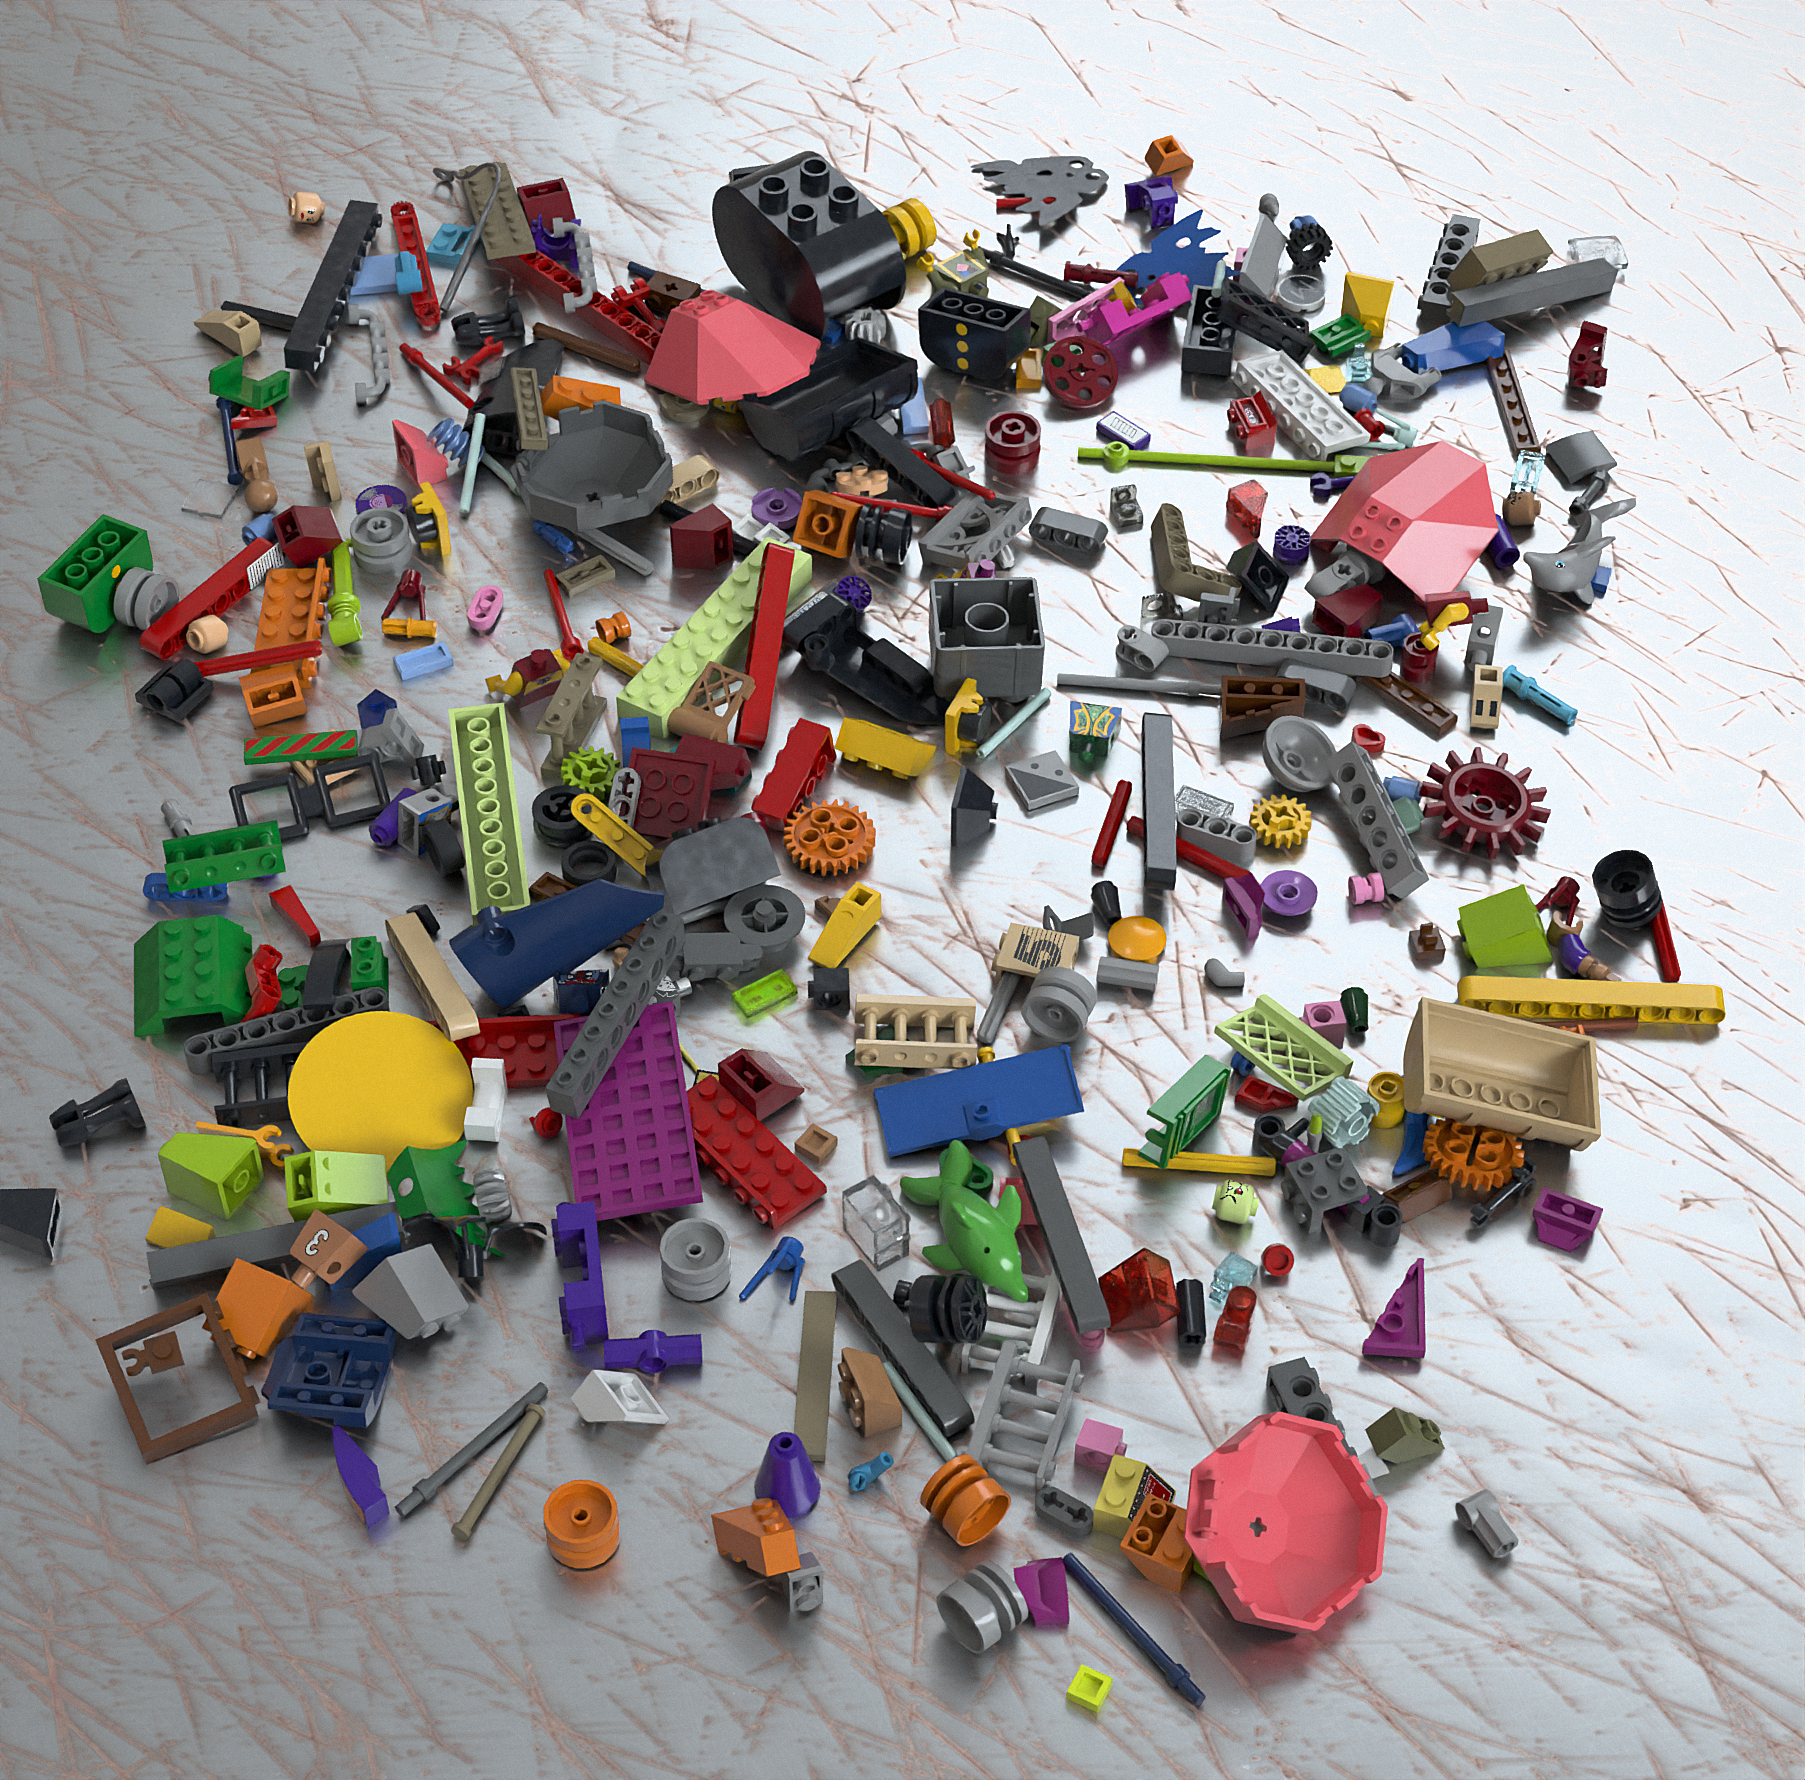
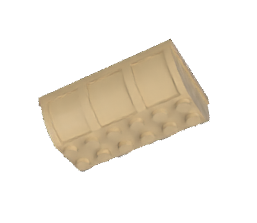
M1421 997L1418 1002V1010L1408 1033L1403 1054L1404 1107L1408 1112L1416 1114L1430 1113L1454 1119L1457 1123L1463 1125H1481L1511 1132L1516 1137L1533 1140L1537 1138L1563 1144L1566 1148L1579 1152L1586 1150L1593 1142L1598 1141L1602 1134L1595 1037Z

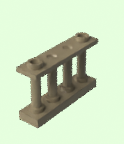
M576 653L537 725L536 732L550 735L551 749L541 766L542 776L563 780V778H560L563 759H569L570 751L578 754L579 747L585 749L607 707V699L593 695L592 682L603 664V658Z

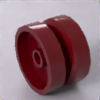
M1015 410L999 412L987 421L985 427V460L987 464L995 471L1012 475L1026 473L1034 469L1039 463L1041 455L1042 427L1039 421L1031 414Z

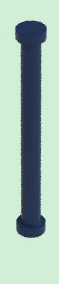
M218 397L216 405L220 409L229 469L227 481L230 485L237 486L243 482V475L239 472L234 432L230 428L232 420L230 408L232 402L231 400Z

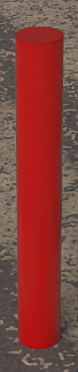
M1047 197L1042 201L1045 204H1052L1056 201V198ZM996 198V207H1019L1032 201V198Z

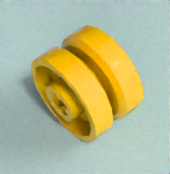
M910 197L897 204V206H892L882 211L897 238L901 251L907 255L905 259L935 244L937 230L934 219L924 203L917 198Z

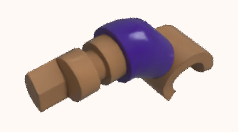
M1556 910L1552 915L1546 936L1551 944L1559 948L1561 963L1574 975L1590 976L1589 980L1622 981L1620 977L1610 972V967L1602 962L1597 964V959L1591 956V951L1584 947L1580 939L1583 921H1577L1574 927L1565 925L1560 921L1562 914Z

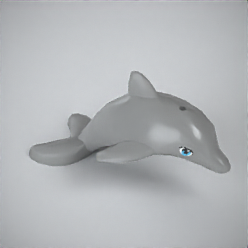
M1636 498L1612 502L1576 516L1575 519L1580 530L1558 553L1525 552L1523 560L1530 568L1532 580L1545 591H1574L1583 602L1592 604L1594 602V593L1591 580L1597 572L1602 550L1616 540V536L1603 537L1602 524L1635 508L1637 505Z

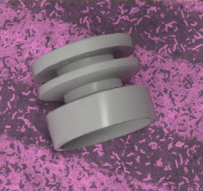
M991 1560L981 1561L974 1570H969L964 1575V1581L956 1580L937 1596V1607L948 1629L965 1648L976 1654L983 1653L1001 1638V1632L1009 1633L1015 1625H1019L1028 1617V1607L1018 1586L1007 1572Z

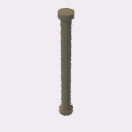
M530 1403L525 1409L526 1416L461 1520L452 1526L451 1532L455 1537L466 1541L471 1536L472 1532L470 1529L537 1421H541L544 1418L546 1412L541 1406Z

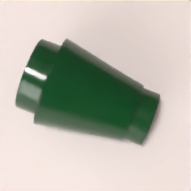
M1347 988L1341 993L1340 1003L1351 1032L1356 1034L1366 1032L1369 1029V996L1364 992L1363 988Z

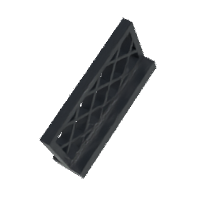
M1224 277L1221 282V307L1216 313V319L1276 351L1283 350L1292 360L1301 364L1315 346L1314 340L1309 338V321L1228 277Z

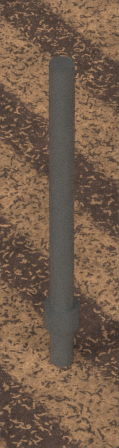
M539 1382L428 1479L422 1478L412 1487L413 1491L395 1506L397 1513L404 1517L421 1501L424 1503L436 1494V1488L525 1413V1409L530 1403L535 1404L546 1395L548 1388L542 1382Z

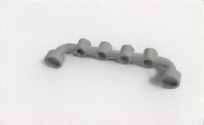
M562 217L552 218L555 238L564 237V232H572L575 237L583 295L574 298L573 293L563 294L565 314L575 313L576 307L588 304L592 299L593 293L597 292L589 232L584 233L582 228L575 223L563 222Z
M348 304L349 324H359V319H366L370 323L375 386L366 388V383H355L356 403H367V398L380 395L384 391L385 385L390 384L388 353H382L387 352V338L381 337L386 336L385 321H379L378 316L372 311L359 309L358 304Z

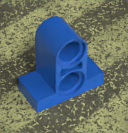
M648 717L620 718L623 768H628L632 747L651 750Z

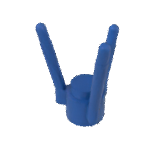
M783 1237L777 1248L773 1249L767 1261L745 1286L739 1298L744 1299L765 1273L771 1275L777 1267L783 1270H789L793 1267L794 1272L789 1300L794 1301L801 1269L805 1263V1260L801 1257L804 1250L802 1243L793 1237Z

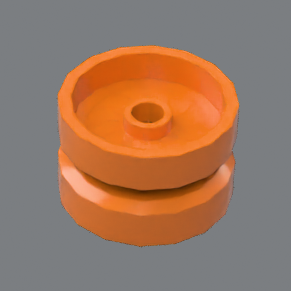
M588 1479L572 1480L560 1485L549 1495L544 1505L543 1520L547 1545L553 1557L563 1565L573 1568H591L604 1563L615 1553L620 1542V1524L617 1502L610 1490L601 1483Z

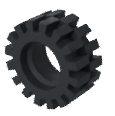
M1310 223L1309 227L1307 224L1302 225L1303 229L1301 230L1296 228V234L1291 233L1289 235L1291 240L1287 239V246H1285L1290 259L1301 270H1305L1306 267L1308 270H1313L1314 265L1316 268L1320 267L1319 263L1321 261L1325 263L1327 261L1325 257H1330V251H1333V242L1325 229L1319 224L1315 226L1314 223ZM1311 243H1315V245L1312 248L1303 251L1306 246H1308Z

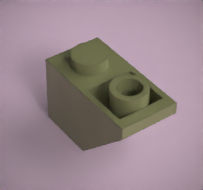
M1039 295L1035 297L1029 307L1031 321V344L1029 349H1034L1047 341L1048 319L1063 310ZM1063 321L1057 324V329L1060 327Z
M1395 1407L1365 1429L1377 1457L1396 1464L1439 1453L1445 1449L1439 1437L1441 1435L1440 1429L1432 1420L1421 1418L1411 1412L1408 1413Z

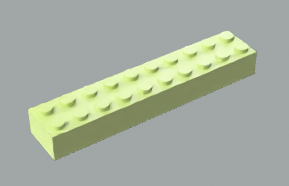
M766 537L616 696L618 720L620 721V718L648 717L650 735L664 741L671 733L667 728L670 713L676 707L683 705L709 660L731 668L748 649L761 562L767 543L770 542L795 550L787 606L812 579V555ZM714 671L708 680L709 685L719 681L721 673ZM705 695L698 697L694 703V706H696Z
M504 703L448 709L471 910L475 927L478 926L476 915L485 907L497 906L503 914L530 905Z

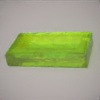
M781 968L731 995L734 1004L749 1019L798 994V989Z

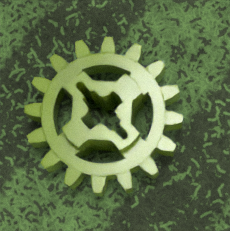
M593 746L589 747V751H584L582 747H579L578 754L570 751L569 759H563L560 778H563L562 785L579 787L593 796L598 795L603 800L605 793L611 795L614 775L621 769L620 761L613 760L614 753L612 752L607 755L604 754V748L602 747L598 751H594Z

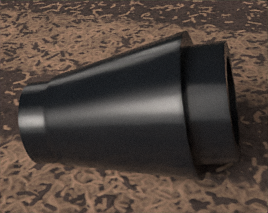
M1109 880L1100 881L1093 885L1090 897L1105 923L1113 925L1122 919L1118 887Z

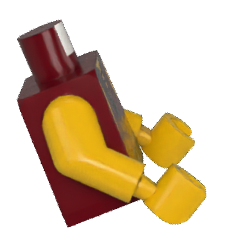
M1469 591L1425 594L1427 620L1419 626L1420 632H1424L1421 635V642L1428 650H1432L1440 643L1436 636L1437 633H1443L1449 626L1472 624L1473 615L1489 614L1487 597L1471 599Z

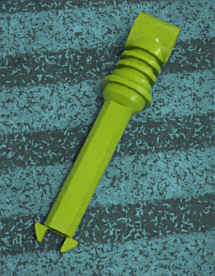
M346 538V542L343 541L336 548L328 551L332 553L334 595L327 603L328 612L331 615L328 627L335 647L363 639L358 620L361 603L358 597L353 594L350 547H353V543L348 538Z

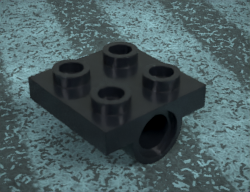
M183 658L177 664L170 661L135 693L136 702L180 722L214 690L213 681L202 677L199 668L192 661Z

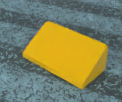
M160 1206L156 1211L145 1240L150 1244L165 1249L214 1239L216 1236L213 1226Z

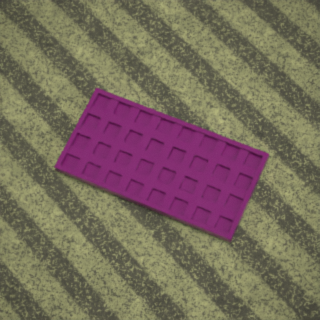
M673 1001L647 1005L579 1119L565 1115L575 1203L594 1201L596 1221L703 1202ZM589 1016L554 1022L559 1065Z

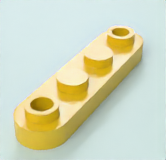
M584 793L575 797L571 804V811L575 819L610 847L613 852L641 876L647 878L645 862L653 846L595 796ZM589 805L592 807L590 813H582L584 806Z

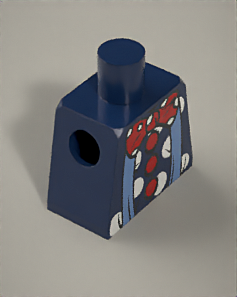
M609 969L577 970L566 975L557 973L553 976L554 1002L559 1013H592L610 983Z

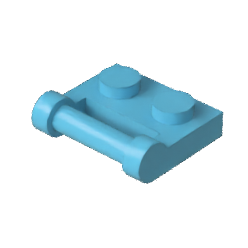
M442 223L426 250L427 259L458 265L476 225L464 227ZM463 239H466L461 249H458Z

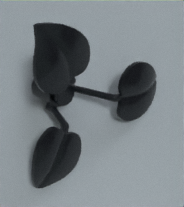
M427 1211L414 1217L402 1218V1227L425 1217H433V1222L448 1227L456 1260H458V1278L484 1276L483 1259H489L488 1251L491 1241L497 1233L512 1228L537 1230L547 1235L546 1227L537 1222L514 1221L490 1226L483 1250L480 1251V1245H469L467 1223L487 1222V1217L478 1215L435 1217ZM459 1227L462 1230L463 1245H459L455 1232Z

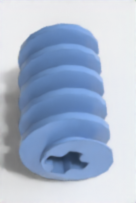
M447 418L439 422L426 439L429 441L436 437L434 446L438 447L444 444L442 453L445 454L452 451L450 460L453 461L456 458H460L457 465L460 468L465 464L467 465L471 439H469L470 434L467 431L461 433L462 427L459 424L453 426L454 420ZM483 445L480 446L478 463L481 460L485 451V447Z

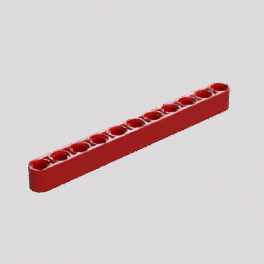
M537 249L534 253L495 258L500 264L563 307L564 293H573L574 298L583 295L581 279ZM598 290L596 293H593L592 299L588 304L575 308V313L573 314L650 366L662 335L660 332Z

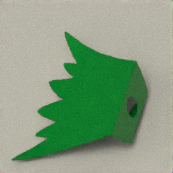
M466 1139L434 1150L407 1146L400 1153L387 1173L400 1218L414 1217L427 1211L435 1217L480 1216L478 1207L464 1199L475 1192L474 1185L457 1179L456 1177L460 1176L465 1169L453 1165L463 1151L467 1142ZM410 1178L413 1181L412 1190L409 1194L401 1196L399 1185L404 1179ZM474 1222L467 1223L469 1242L480 1245V1248L483 1249L485 1241L476 1233L484 1235L486 1233ZM459 1227L455 1232L462 1237V1230ZM490 1246L489 1252L506 1257L503 1253Z

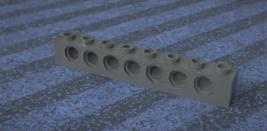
M660 910L649 918L545 1087L551 1111L579 1119L687 938L682 916Z

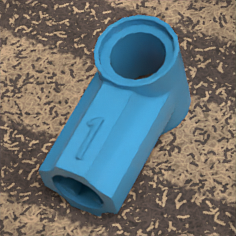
M409 251L400 252L395 257L398 295L423 292L421 274L417 268L415 255L410 254Z

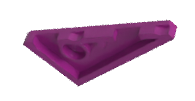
M1417 1258V1261L1410 1266L1403 1283L1392 1295L1384 1313L1377 1319L1368 1339L1364 1340L1362 1354L1425 1358L1424 1258Z

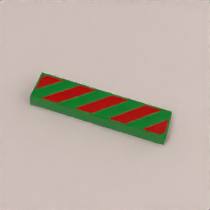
M357 729L244 739L243 759L245 765L358 756Z

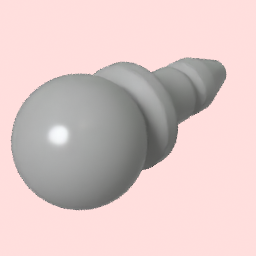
M1272 193L1262 195L1259 200L1260 208L1267 214L1278 216L1279 202L1277 197Z

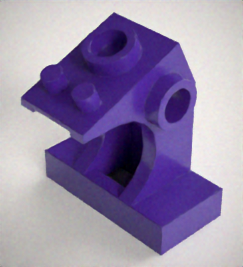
M1163 176L1124 184L1126 207L1128 209L1143 207L1144 210H1149L1151 229L1174 224L1175 204H1178V194L1176 190H1173L1172 177Z
M539 214L537 221L532 220L531 226H534V228H531V234L535 242V248L553 261H570L571 268H579L574 233L565 232L564 237L555 238L554 234H551L548 229L543 227L542 214ZM571 219L572 223L582 228L581 219Z

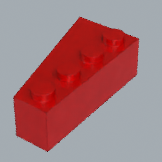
M799 718L795 727L790 728L787 735V743L783 750L780 749L778 751L775 766L772 772L766 774L763 789L760 795L754 797L751 806L753 812L764 816L767 827L784 832V827H787V819H793V812H801V806L804 804L803 798L810 799L812 796L816 778L822 780L827 773V769H825L826 763H833L837 755L830 727Z

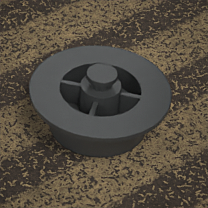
M755 885L743 889L729 900L724 910V924L727 931L733 932L740 937V944H758L764 951L763 954H773L785 949L792 942L793 938L800 933L806 919L805 907L800 898L792 891L776 885Z

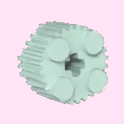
M1343 1076L1335 1078L1330 1085V1089H1327L1325 1094L1313 1098L1308 1106V1110L1312 1114L1322 1115V1136L1335 1148H1342L1346 1143L1349 1144L1350 1142L1353 1145H1358L1360 1140L1363 1141L1370 1131L1368 1123L1372 1121L1371 1118L1374 1115H1378L1381 1109L1376 1100L1355 1082L1345 1079Z

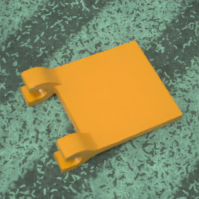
M197 1121L195 1126L200 1134L245 1137L256 1140L260 1158L271 1160L274 1166L281 1171H285V1162L280 1161V1157L283 1154H294V1149L289 1144L282 1143L275 1146L274 1143L267 1142L268 1137L272 1135L281 1136L282 1132L275 1125H267L256 1131Z

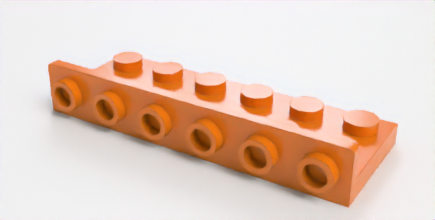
M319 558L317 568L268 569L254 651L322 639L323 627L321 620H325L326 616L325 604L323 603L328 602V586L326 584L331 583V569L326 567L325 558ZM319 656L251 668L250 674L293 663L300 688H311L312 677L317 676L315 658H319Z

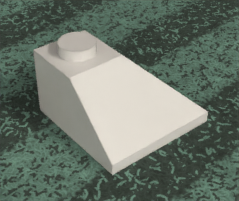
M592 1370L571 1397V1400L578 1408L579 1415L588 1422L666 1424L669 1420L637 1375L632 1373Z

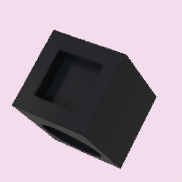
M849 968L813 969L814 981H808V999L814 998V1010L850 1009Z

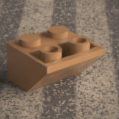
M849 1347L841 1349L842 1363L838 1364V1371L842 1381L838 1382V1387L844 1401L849 1400L852 1407L850 1408V1415L855 1427L860 1426L864 1436L868 1437L902 1426V1406L879 1356Z

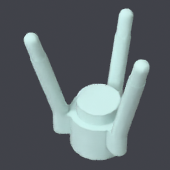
M1376 408L1375 412L1398 425L1395 427L1383 422L1386 430L1395 432L1393 440L1397 441V443L1368 442L1355 446L1404 450L1405 447L1412 448L1418 429L1412 427V424L1403 422L1389 413Z

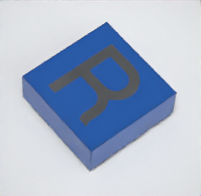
M829 318L828 329L822 341L833 345L845 332V324Z

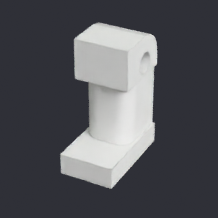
M473 1058L471 1069L475 1092L472 1107H467L464 1120L466 1140L498 1142L504 1102L507 1100L508 1094L504 1060Z

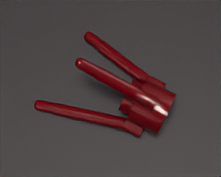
M407 569L402 573L400 582L385 608L381 620L387 618L400 594L405 597H413L418 594L420 620L426 621L424 596L426 587L421 584L423 579L418 571Z
M1561 877L1555 887L1551 888L1535 905L1537 910L1539 911L1545 904L1549 907L1554 902L1559 906L1569 905L1565 925L1571 927L1576 907L1580 902V899L1576 896L1580 891L1579 883L1572 877Z

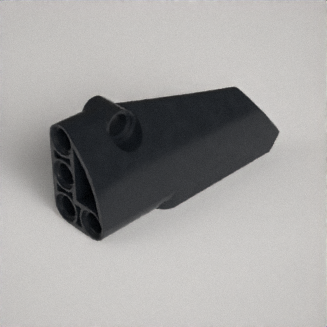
M554 338L541 340L519 348L505 356L501 375L488 381L473 407L468 409L467 419L462 432L467 431L470 434L469 439H471L475 414L482 413L486 416L481 445L485 447V450L515 456L521 454L525 449H521L510 380V368L536 369L539 391L541 393L553 375L557 376L564 344ZM495 434H501L504 438H499Z
M832 592L783 629L782 641L806 658L807 666L810 669L824 671L857 694L902 721L918 724L945 725V713L951 702L936 695L931 673L887 639L880 638L876 641L859 628L857 609L838 593Z

